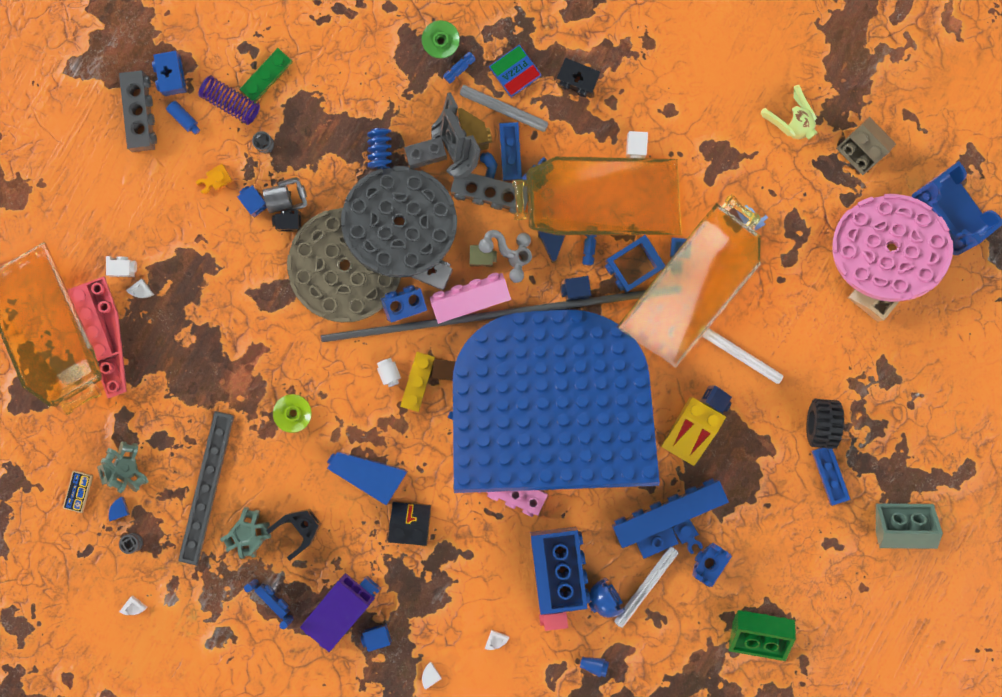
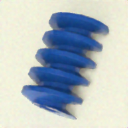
M375 128L367 133V136L371 138L367 141L368 145L371 146L367 149L371 153L368 155V160L372 161L368 163L369 168L382 170L390 168L386 164L392 163V160L386 159V157L392 155V153L386 151V149L391 148L392 145L386 144V141L392 140V138L386 136V134L391 133L392 130Z

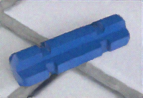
M471 52L465 54L464 59L461 58L450 68L451 71H447L444 74V79L449 84L452 83L456 76L458 77L468 68L469 64L471 65L476 60L475 56Z
M587 228L585 234L587 239H585L583 254H585V257L583 256L582 263L588 266L594 264L593 255H595V237H597V229Z

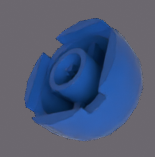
M603 578L591 588V602L589 606L594 613L598 612L600 616L605 618H613L625 612V608L621 609L620 604L623 602L612 584L608 586L606 583L608 579Z

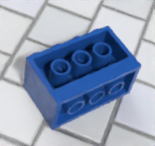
M575 526L530 532L540 614L588 609L587 603H590V594L588 588L585 589V584H588L586 570L582 568V564H586L585 554L583 550H580V545H583L581 531H578ZM559 546H562L564 550L562 551V553L558 554V552H556L555 550H557ZM561 566L567 568L563 573L557 571ZM563 586H567V588H569L566 592L560 590Z

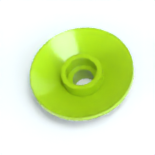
M289 394L280 398L273 409V418L276 425L281 430L289 433L303 430L309 424L312 416L308 401L302 396ZM291 410H295L297 412V415L295 417H292L290 415Z

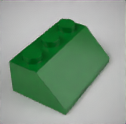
M737 610L732 624L728 651L786 661L796 640L795 620Z

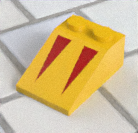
M689 397L661 447L695 466L717 434L726 416L697 399Z

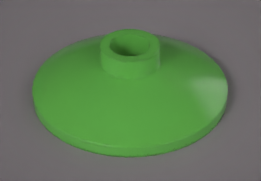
M439 20L430 23L422 34L423 48L434 58L443 59L453 55L460 43L456 27L447 21ZM439 39H444L445 42L443 44H438L437 41Z

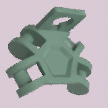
M121 442L118 452L111 448L107 449L105 459L102 458L100 461L101 465L97 466L102 485L107 484L110 488L113 486L117 488L119 493H122L127 485L134 492H137L142 484L146 485L149 482L147 477L138 471L135 460L138 452L137 443L129 445L126 442ZM125 452H130L129 457L124 456ZM134 475L137 478L135 481L131 480Z
M244 507L238 522L227 535L220 538L221 542L224 541L227 552L237 547L240 559H245V556L254 558L257 556L256 551L265 539L271 538V534L266 532L270 522L256 524L260 515L259 510L251 511L248 507ZM251 518L252 521L251 523L245 522V519ZM257 528L261 529V535L256 536Z

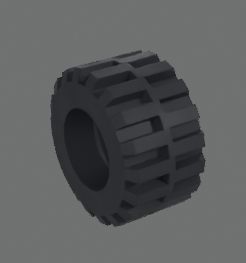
M814 399L807 415L806 433L808 442L811 447L835 449L841 442L844 430L842 404L838 400Z

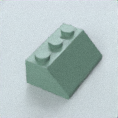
M876 503V536L879 548L938 549L943 532L934 504Z

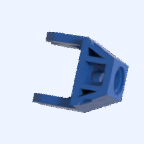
M715 543L710 544L695 557L696 563L694 564L692 576L706 586L713 587L731 559V554ZM708 558H712L714 561L713 565L709 568L705 567V561Z

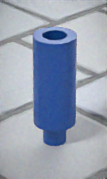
M173 101L167 106L166 111L187 132L192 131L195 135L200 132V129L197 127L198 122L177 101Z

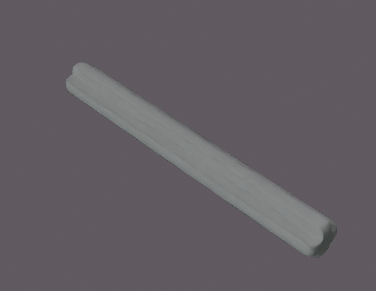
M463 85L460 90V95L542 132H545L548 122L466 85Z

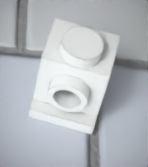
M106 256V276L135 277V272H137L136 261L128 260V257L113 258Z

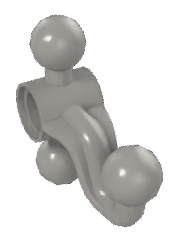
M498 230L488 231L484 239L479 242L480 251L483 253L491 252L494 248V243L491 239L493 237L496 238L501 255L508 258L509 264L514 267L509 273V278L514 283L521 282L524 278L522 266L529 263L532 259L531 251L526 248L531 243L530 235L520 233L516 238L518 249L514 251L507 247L501 232Z

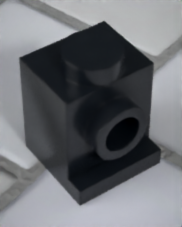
M294 210V214H292V211H281V214L272 216V225L278 232H298L301 228V212Z

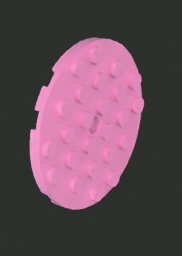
M884 194V196L869 197L858 202L856 206L842 216L835 229L832 252L839 273L850 286L868 297L882 301L898 302L920 297L940 283L947 273L952 260L953 241L951 240L946 222L932 211V207L910 196ZM895 244L897 249L890 252L887 245Z

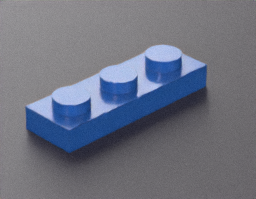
M518 122L499 123L503 181L522 180Z
M818 448L812 450L811 452L830 505L833 506L851 500L833 449Z

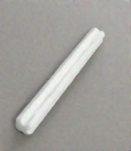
M707 326L701 328L700 336L776 384L782 381L784 376Z
M673 547L668 548L625 605V612L616 617L614 620L616 625L621 628L625 626L678 555L676 549Z

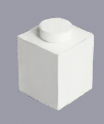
M628 132L626 157L630 158L631 161L645 159L647 155L648 132Z

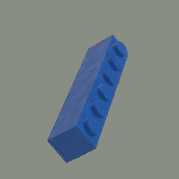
M711 478L704 481L701 487L696 488V486L686 489L685 494L669 496L667 498L668 501L662 504L658 501L651 504L648 510L643 511V509H639L632 513V517L626 519L624 516L616 519L612 528L621 548H625L729 503L720 481H714Z

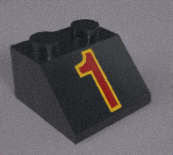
M393 502L388 543L427 546L431 505Z

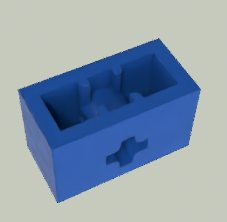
M177 51L155 54L152 67L154 72L157 73L158 80H155L157 91H160L164 96L187 93L181 55Z

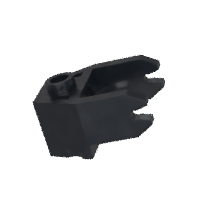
M311 509L288 513L266 530L270 534L280 525L292 523L303 537L302 544L287 557L289 561L312 544L322 523ZM304 521L308 522V526L304 525Z

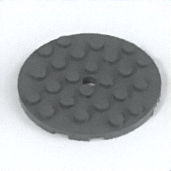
M393 166V168L373 171L354 185L347 195L343 206L341 227L348 249L363 266L384 276L410 277L428 271L446 256L455 239L457 215L450 194L436 178L422 170L418 171L406 166ZM395 218H403L405 221L404 225H395Z

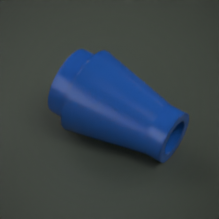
M582 657L580 668L598 677H606L609 666L608 661L602 658Z

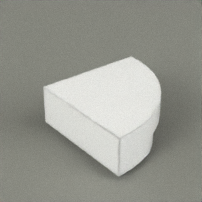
M140 279L126 290L137 298H148L154 295L143 279Z
M132 595L119 612L124 615H137L148 607Z
M491 630L485 649L495 650L502 647L509 640V636Z
M429 662L423 671L422 683L425 690L442 678L432 662Z

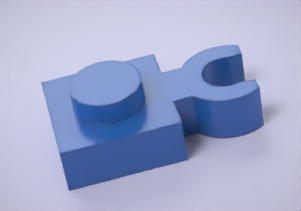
M690 519L672 527L681 544L688 543L687 549L691 554H694L692 550L694 544H697L700 549L703 548L701 542L694 538L699 534Z

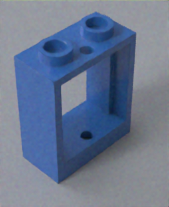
M646 235L605 261L606 270L610 275L614 274L617 279L615 281L620 291L624 290L625 293L666 267ZM640 245L655 269L628 285L614 260Z

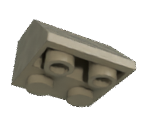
M869 117L836 149L864 175L886 156L896 143Z

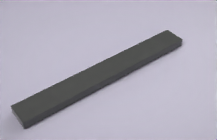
M218 411L214 412L178 559L179 562L196 566L199 564L235 415Z

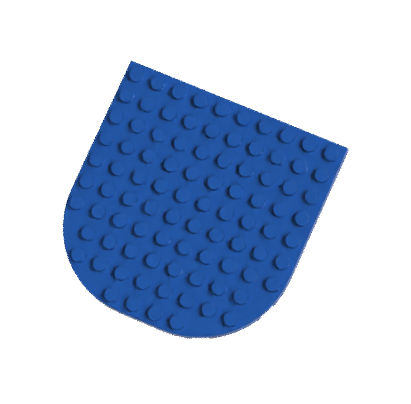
M580 310L513 313L490 321L477 330L462 347L453 371L454 493L659 486L649 369L641 347L631 334L604 316Z

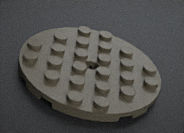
M343 208L317 214L300 228L292 241L287 258V271L293 292L299 301L312 313L334 322H356L371 317L383 309L381 298H384L386 293L397 291L401 277H389L375 273L356 260L348 249L342 234L341 214ZM348 260L350 262L348 270H341V261Z

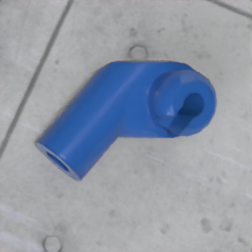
M482 153L480 155V162L484 163L487 167L485 177L494 179L498 164L491 153Z

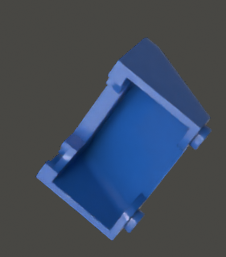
M960 161L950 166L912 194L913 198L932 207V211L946 222L951 240L953 241V255H960L977 246L1002 225V219L996 212L988 210L982 213L962 186L961 182L966 179L967 172Z

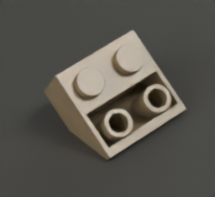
M856 289L848 297V299L877 322L884 321L899 303V301L889 302L874 299L858 292Z

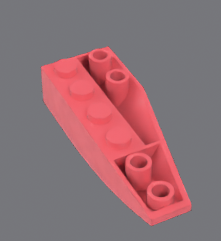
M105 276L68 289L107 398L109 399L127 392L119 314Z

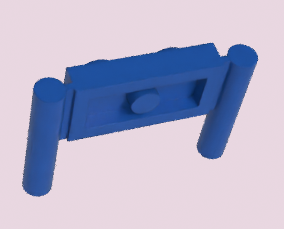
M253 579L244 586L245 592H250L254 589L256 594L279 618L283 619L279 625L281 629H286L292 623L293 616L287 615L290 611L288 604L282 598L278 599L274 595L275 591L270 585L263 583L259 586L257 579Z

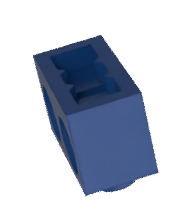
M410 285L404 287V291L396 293V291L386 293L385 297L381 298L387 320L392 323L427 311L421 288ZM411 295L416 296L414 304H409L408 300ZM398 301V308L391 310V303Z

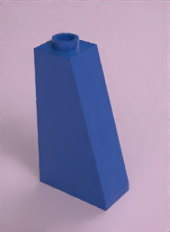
M340 451L336 454L333 453L327 461L330 464L327 469L385 505L389 503L408 472L402 468Z

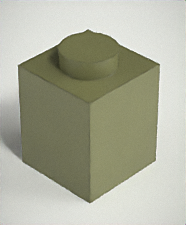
M470 245V266L493 267V262H497V251L492 249L489 253H483L480 251L479 245Z

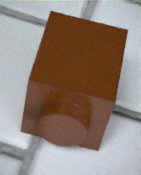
M434 359L432 378L453 381L456 361Z

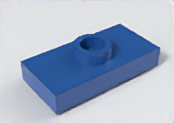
M672 527L636 542L643 559L679 544Z

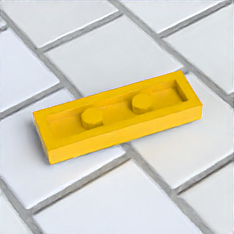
M416 352L400 407L419 412L435 357Z

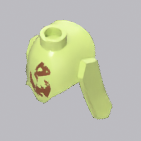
M800 85L794 86V99L800 107L795 106L792 108L793 118L789 125L766 108L761 111V115L787 136L798 140L806 137L809 140L818 133L815 130V120L817 117L807 102Z

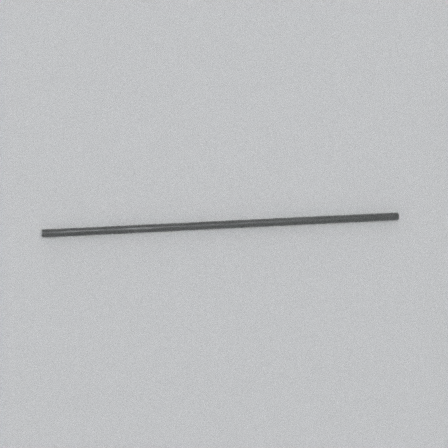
M678 285L469 314L439 324L437 319L324 334L321 335V341L329 342L495 319L513 313L560 310L681 293V287Z

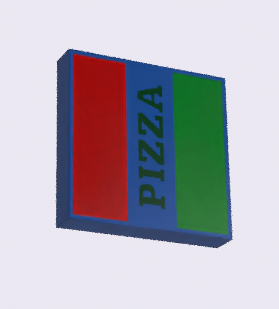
M520 45L489 66L490 71L510 98L542 76Z

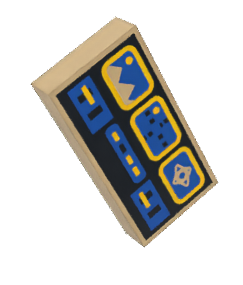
M79 471L72 472L63 505L64 509L79 513L84 512L93 475Z

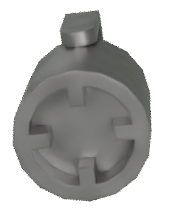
M297 177L280 181L278 186L263 189V196L269 213L285 209L287 211H294L307 206L305 187L301 185L300 179ZM296 183L299 197L303 203L292 206L287 185Z

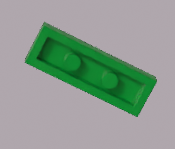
M277 48L239 90L256 103L293 61Z

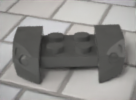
M450 92L447 93L441 115L431 127V139L442 138L454 162L446 172L456 179L468 177L477 167L481 150L474 136L467 137L465 130L461 129L457 117L458 105Z

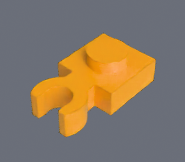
M220 164L206 172L207 179H198L196 184L199 186L205 183L206 187L201 190V193L206 194L212 186L215 190H218L233 180L225 166Z

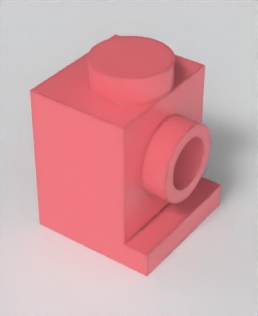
M566 612L539 614L540 626L544 625L545 631L568 628Z

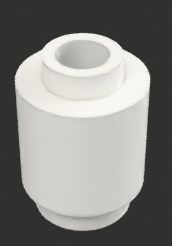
M391 358L378 362L377 370L383 385L392 387L399 384L398 380L401 379L395 361L393 362Z

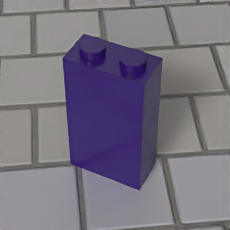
M345 573L300 628L306 635L319 643L322 648L330 652L369 607L375 597Z

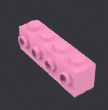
M502 273L490 274L488 278L482 280L474 279L467 285H456L449 291H438L430 297L438 324L511 300Z
M541 490L487 492V497L496 501L500 498L506 501L505 505L513 509L516 506L523 509L522 513L531 517L534 514L539 515L548 495Z

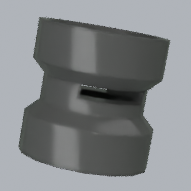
M264 131L254 134L252 138L253 146L261 153H270L274 148V140Z
M137 533L125 535L119 541V548L125 554L139 551L143 546V538Z

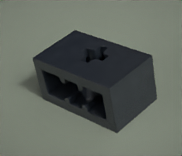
M565 57L556 83L564 90L571 89L576 91V94L581 97H591L601 72ZM577 76L580 77V80L578 81V83L575 82V79H576Z

